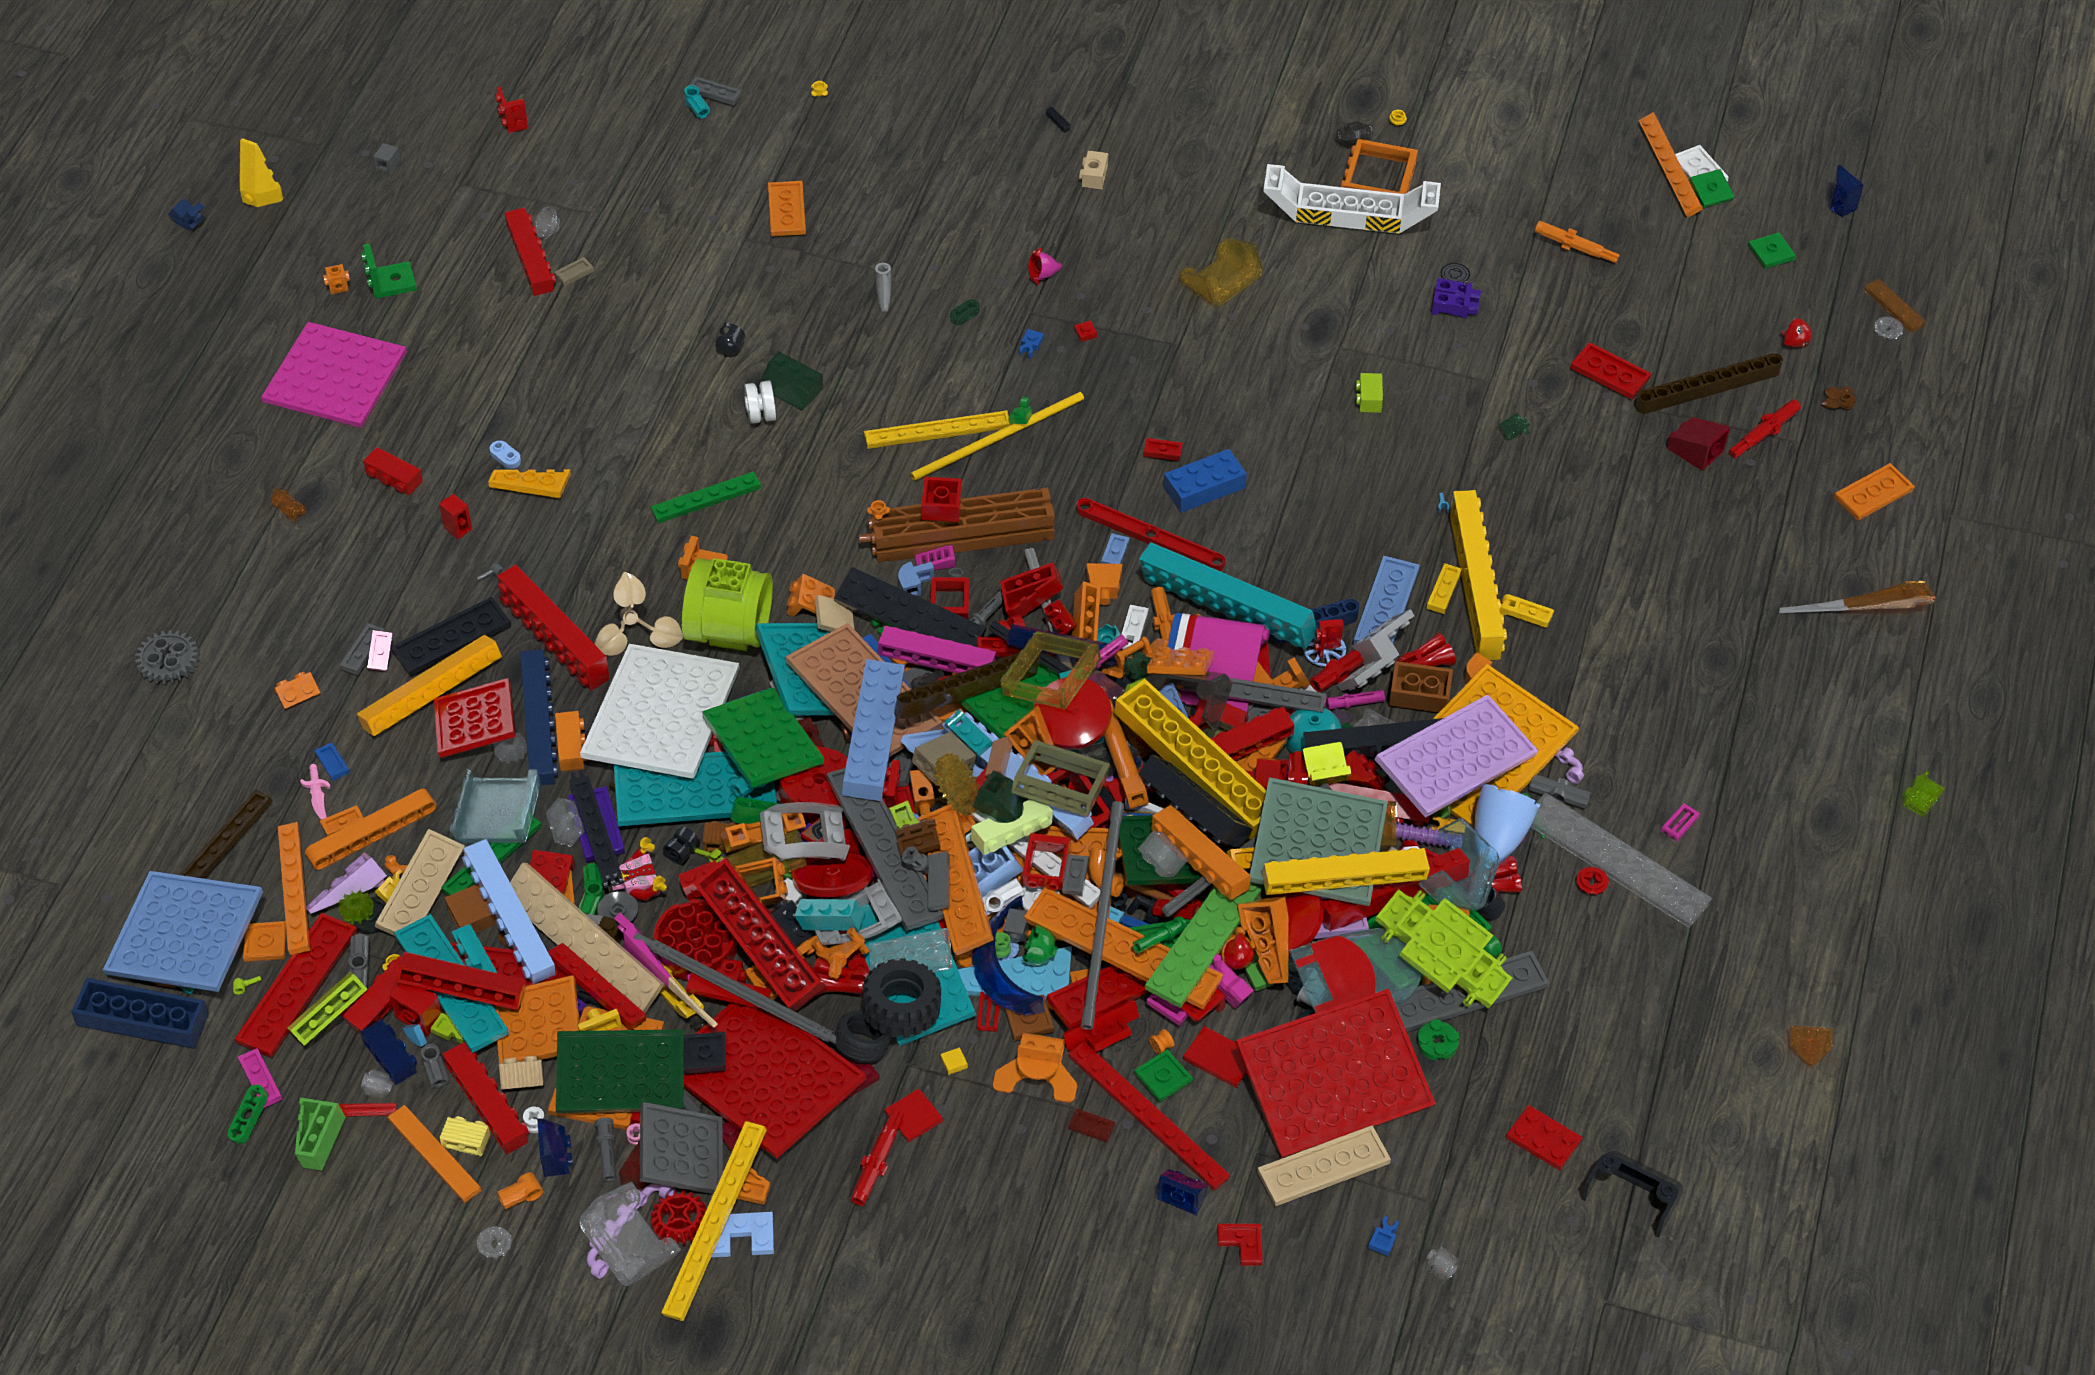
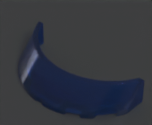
M1020 895L989 919L994 940L973 949L972 965L975 969L974 975L980 988L984 990L995 1004L1025 1016L1044 1012V999L1042 996L1032 994L1020 988L1005 974L999 964L995 949L997 930L1004 925L1009 909L1023 911V900Z

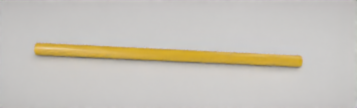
M1078 392L1034 413L1027 424H1011L911 472L910 476L913 481H916L1084 400V396L1081 392Z

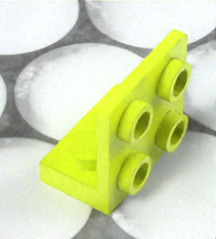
M1341 742L1303 749L1310 786H1319L1324 783L1331 784L1350 779L1351 769L1350 766L1346 765Z

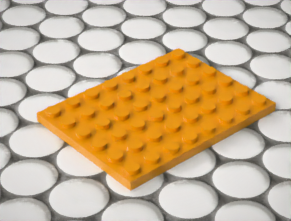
M1486 664L1433 719L1445 718L1480 698L1489 695L1538 750L1536 756L1486 783L1497 786V790L1504 789L1520 793L1530 783L1532 778L1579 731V727ZM1482 786L1450 803V813L1459 820L1467 822L1466 825L1475 830V815Z

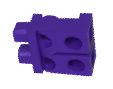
M1437 278L1431 314L1438 315L1439 312L1454 316H1461V318H1467L1468 313L1477 315L1479 303L1476 302L1480 300L1481 290L1472 289V283H1467L1466 285L1462 282Z

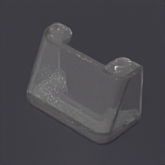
M632 1182L597 1197L579 1219L582 1231L619 1282L624 1286L636 1283L674 1258L681 1251V1248L673 1238L665 1237L659 1241L640 1215L636 1207L639 1205L641 1197Z

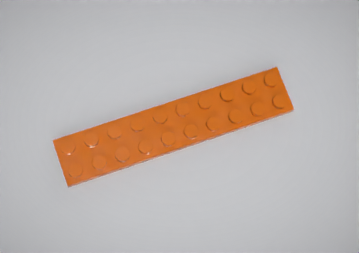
M1044 887L1024 916V919L1027 920V923L1033 926L1036 924L1042 926L1055 937L1092 954L1098 913ZM1107 918L1102 960L1146 982L1171 948L1159 943L1138 954L1134 951L1132 943L1143 938L1144 935ZM1208 968L1186 1001L1204 1009L1223 980V974Z

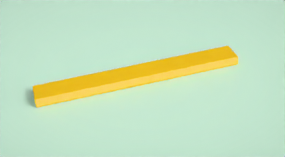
M1000 411L864 431L867 449L1001 430L1011 424L1008 419V411Z

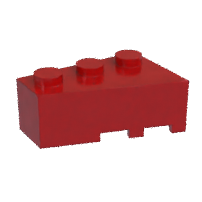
M1053 562L1000 581L1005 609L1009 617L1017 614L1021 617L1025 616L1063 589L1060 572Z

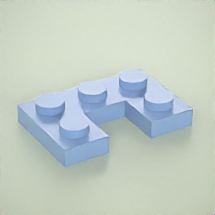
M773 1212L730 1214L712 1257L731 1256L730 1237L745 1236L752 1237V1255L774 1254Z

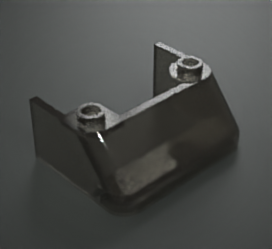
M1207 671L1206 675L1153 673L1147 677L1146 680L1158 691L1169 683H1174L1176 688L1196 690L1197 695L1202 700H1207L1202 718L1213 730L1217 731L1232 688V680L1228 675Z

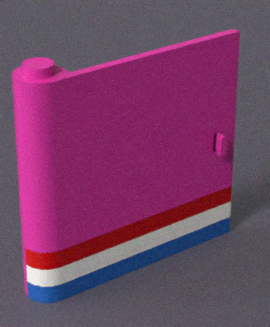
M1176 612L1167 647L1174 650L1182 647L1190 648V650L1207 648L1209 651H1214V660L1206 674L1254 682L1261 644L1268 641L1269 629H1266V625ZM1161 674L1160 687L1171 683L1173 674ZM1177 690L1181 693V701L1186 702V705L1197 706L1198 701L1205 696L1204 694ZM1212 696L1241 710L1248 711L1249 702Z

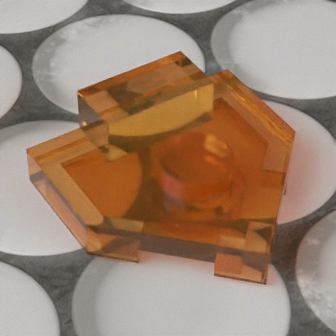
M1791 1026L1790 1048L1812 1068L1833 1049V1028Z

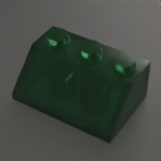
M778 352L768 362L760 382L770 381L773 396L801 411L823 390V374L781 352Z

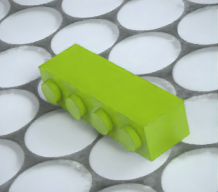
M349 972L288 1027L289 1031L305 1046L363 994L367 988L352 972Z

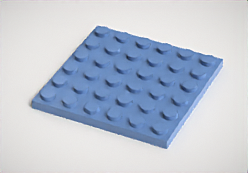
M149 871L103 968L105 975L219 992L263 894L262 888Z

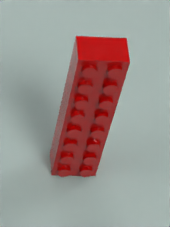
M517 565L497 575V587L500 591L501 596H499L501 603L504 606H508L516 618L519 617L525 628H529L535 638L541 640L546 649L555 654L556 659L560 663L566 665L569 673L575 675L583 687L586 686L590 691H593L610 680L606 655Z
M724 858L693 883L789 1009L796 1012L826 987L820 976L733 863L727 858Z

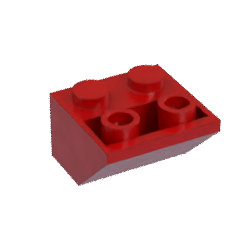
M1354 750L1345 756L1346 765L1350 766L1351 776L1347 782L1353 786L1387 791L1384 786L1386 782L1381 775L1377 774L1376 770L1378 768L1372 760L1368 761L1364 754L1360 755Z

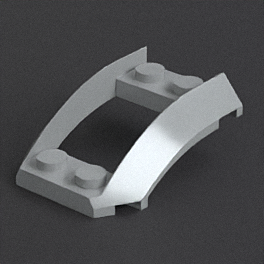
M796 802L777 804L760 813L764 850L769 854L774 853L777 855L780 861L792 858L830 859L831 857L844 861L850 845L845 844L841 814L844 809L838 805ZM781 814H820L824 842L785 844Z
M877 879V883L870 887L866 886L857 892L835 898L856 900L860 907L868 903L872 904L880 922L856 931L864 939L878 935L902 921L898 910L888 897L879 879ZM815 930L822 945L843 944L852 940L848 934L840 935L838 930Z

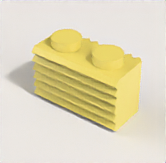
M459 1116L455 1118L448 1117L440 1135L441 1145L447 1149L482 1156L490 1137L489 1126L481 1121L469 1122Z

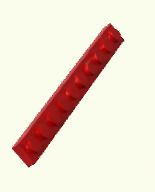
M1083 1041L1069 1052V1058L1213 1191H1216L1229 1180L1230 1174L1088 1044Z

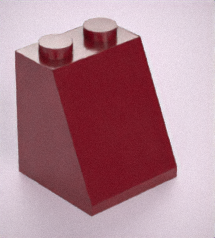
M1691 417L1687 422L1684 421L1676 432L1673 431L1669 435L1667 449L1699 470L1704 471L1724 452L1730 427Z

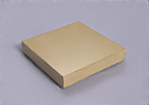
M821 595L816 596L815 605L819 629L832 632L846 623L854 629L851 608L835 602L832 598Z

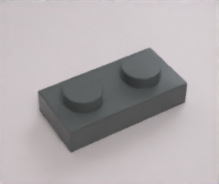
M1068 854L1062 888L1063 894L1083 896L1089 856Z

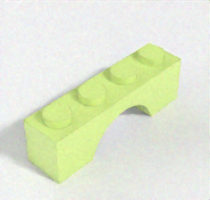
M1030 799L1023 802L1022 816L1016 821L998 823L988 818L971 826V840L983 855L995 852L1007 844H1012L1020 838L1029 836L1030 833L1047 828L1052 824L1053 810L1048 804Z

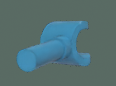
M1439 493L1440 503L1437 512L1440 514L1441 508H1444L1447 511L1446 513H1448L1450 506L1444 501L1443 493Z

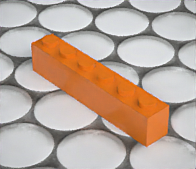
M1172 805L1152 816L1151 828L1154 834L1161 837L1182 859L1189 862L1194 870L1199 871L1209 883L1218 888L1221 894L1233 900L1250 889L1251 875Z

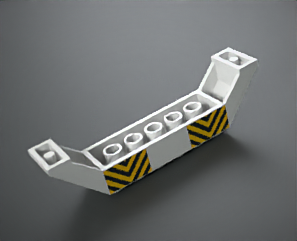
M1267 164L1264 192L1295 222L1400 234L1438 211L1441 183L1423 181V185L1406 194L1300 183L1285 170V166Z

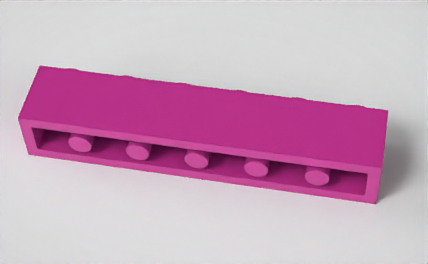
M885 626L878 642V653L880 656L957 674L996 661V651L905 631L896 627Z

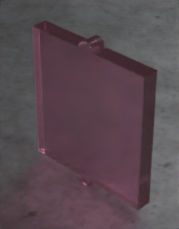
M1101 672L1092 673L1091 676L1087 677V679L1101 686L1111 700L1119 698L1124 694L1125 689Z

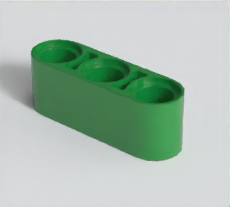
M737 797L734 800L730 819L739 824L761 822L760 813L780 803Z

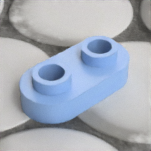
M495 441L490 445L491 456L504 467L514 469L521 464L520 454L506 442Z

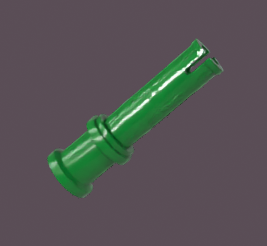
M1180 916L1175 917L1172 922L1162 924L1160 929L1133 941L1132 947L1139 954L1162 941L1173 940L1176 935L1182 934L1187 927V923L1184 918Z

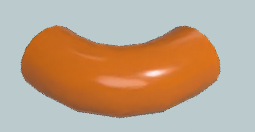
M1092 847L1088 868L1091 879L1101 890L1106 851ZM1113 874L1111 896L1118 897L1123 889V879Z

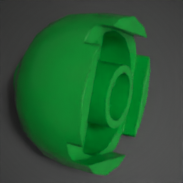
M1036 924L1027 940L1025 948L1028 952L1027 955L1023 954L1022 962L1032 966H1042L1048 962L1050 957L1054 959L1058 947L1055 946L1054 935L1046 928Z

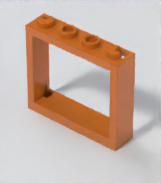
M1358 139L1356 145L1352 146L1351 155L1353 157H1349V169L1346 168L1344 179L1346 180H1342L1341 187L1406 194L1409 191L1417 163L1418 150ZM1359 155L1407 163L1400 191L1396 192L1351 183Z

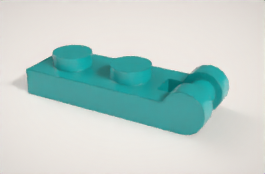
M960 709L955 712L951 719L948 718L944 721L946 726L978 757L993 744L992 740L967 718ZM961 721L962 723L957 727L956 724Z

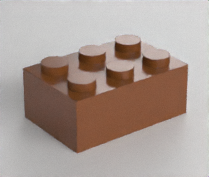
M1395 661L1389 705L1440 712L1449 703L1453 669Z

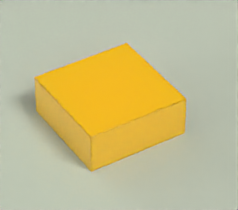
M960 1047L940 1054L941 1061L948 1075L968 1068Z

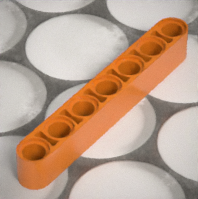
M426 789L417 790L311 844L305 850V855L316 870H321L429 815L436 809L437 804Z

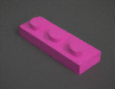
M256 1048L238 1056L251 1086L255 1084L261 1085L268 1092V1099L263 1108L282 1100L281 1094L258 1049Z

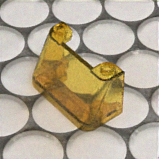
M1225 238L1217 247L1219 258L1197 274L1192 267H1185L1178 272L1182 283L1211 304L1216 306L1223 305L1262 275L1263 266L1255 243Z

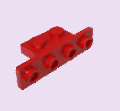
M1132 999L1095 1017L1093 1029L1091 1030L1081 1028L1080 1024L1064 1032L1063 1038L1065 1039L1066 1049L1071 1051L1084 1041L1097 1052L1131 1035L1130 1027L1126 1023L1139 1017L1136 1001Z

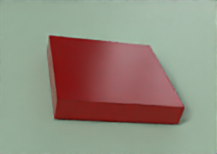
M920 1089L915 1090L884 1109L888 1118L892 1110L895 1111V1109L904 1114L898 1131L908 1143L943 1122V1117Z

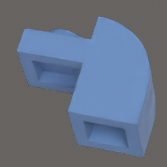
M912 562L904 564L898 574L899 588L915 596H920L921 583L930 581L931 577H934L932 562L913 567Z

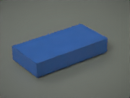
M332 742L314 750L316 757L331 781L350 773L349 768Z

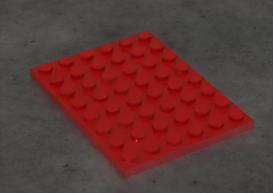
M1389 988L1235 1041L1281 1159L1372 1125L1375 1127L1433 1107L1436 1104Z
M732 1002L713 1018L718 1023L715 1027L707 1023L695 1033L726 1032V1070L684 1073V1088L740 1131H742L745 1121L765 1126L767 1131L760 1146L777 1159L866 1080V1074L809 1032L764 1009Z

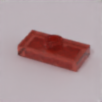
M1076 1108L1068 1129L1108 1143L1114 1130L1115 1122Z

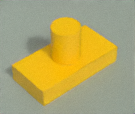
M592 1009L587 1013L589 1020L577 1024L579 1031H602L615 1027L622 1028L617 1009L602 1015L598 1009Z

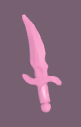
M311 764L309 767L311 781L301 779L300 782L303 787L311 788L309 793L312 795V806L322 820L327 818L324 806V793L321 787L330 789V784L325 780L319 779L317 766Z

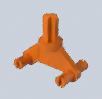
M854 927L847 930V934L852 939L849 942L830 948L823 946L818 938L811 942L816 949L817 956L829 962V976L831 978H839L842 967L846 965L847 958L855 950L859 949L863 955L869 952V948L864 943L865 939L862 935H858Z

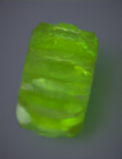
M352 890L350 895L344 894V899H341L339 902V913L345 922L350 921L352 925L356 921L361 924L363 919L369 920V915H373V900H371L368 893L363 894L361 890L357 893Z

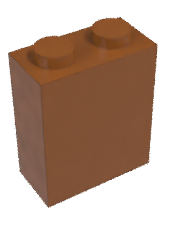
M479 884L445 897L447 910L457 929L470 924L474 932L478 933L497 925V917L495 914L491 915L487 905L489 902L487 899L482 898Z

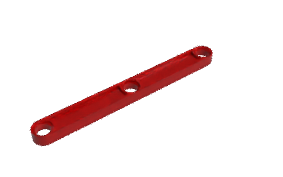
M1081 498L1077 501L1076 510L1080 516L1147 544L1152 542L1215 570L1223 571L1225 568L1226 559L1224 555L1091 499ZM1088 505L1090 508L1084 510L1080 506ZM1152 532L1155 534V536L1148 537L1146 536V534ZM1214 560H1220L1222 564L1215 565L1212 562Z

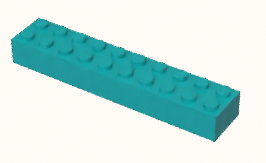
M1150 542L1139 558L1144 579L1151 585L1155 584L1163 587L1167 592H1174L1181 598H1188L1197 605L1209 607L1212 611L1223 613L1230 619L1266 625V629H1269V634L1274 635L1279 640H1286L1295 647L1300 646L1306 649L1315 636V629L1317 628L1314 614L1308 608Z

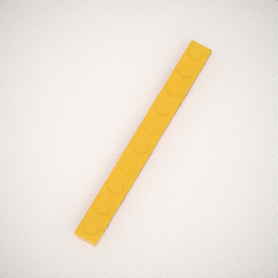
M745 1121L661 1312L664 1316L684 1321L767 1131L765 1126Z

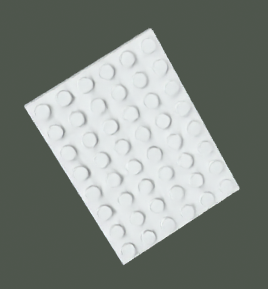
M629 644L581 749V758L694 779L713 734V731L702 717V711L726 703L740 669L739 663Z

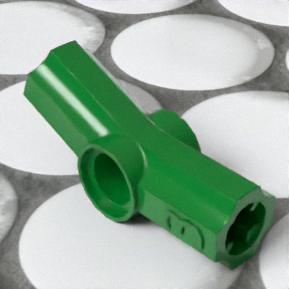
M590 863L583 867L585 892L579 909L585 914L596 915L598 904L604 897L597 865Z

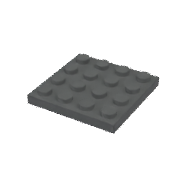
M643 1102L640 1106V1181L714 1194L723 1174L722 1117Z

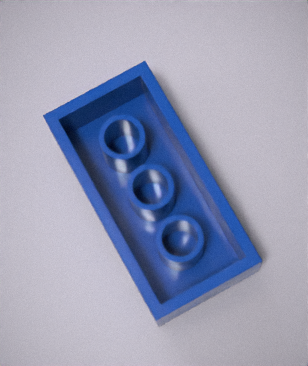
M1230 449L1164 473L1163 488L1180 513L1246 488L1247 473Z

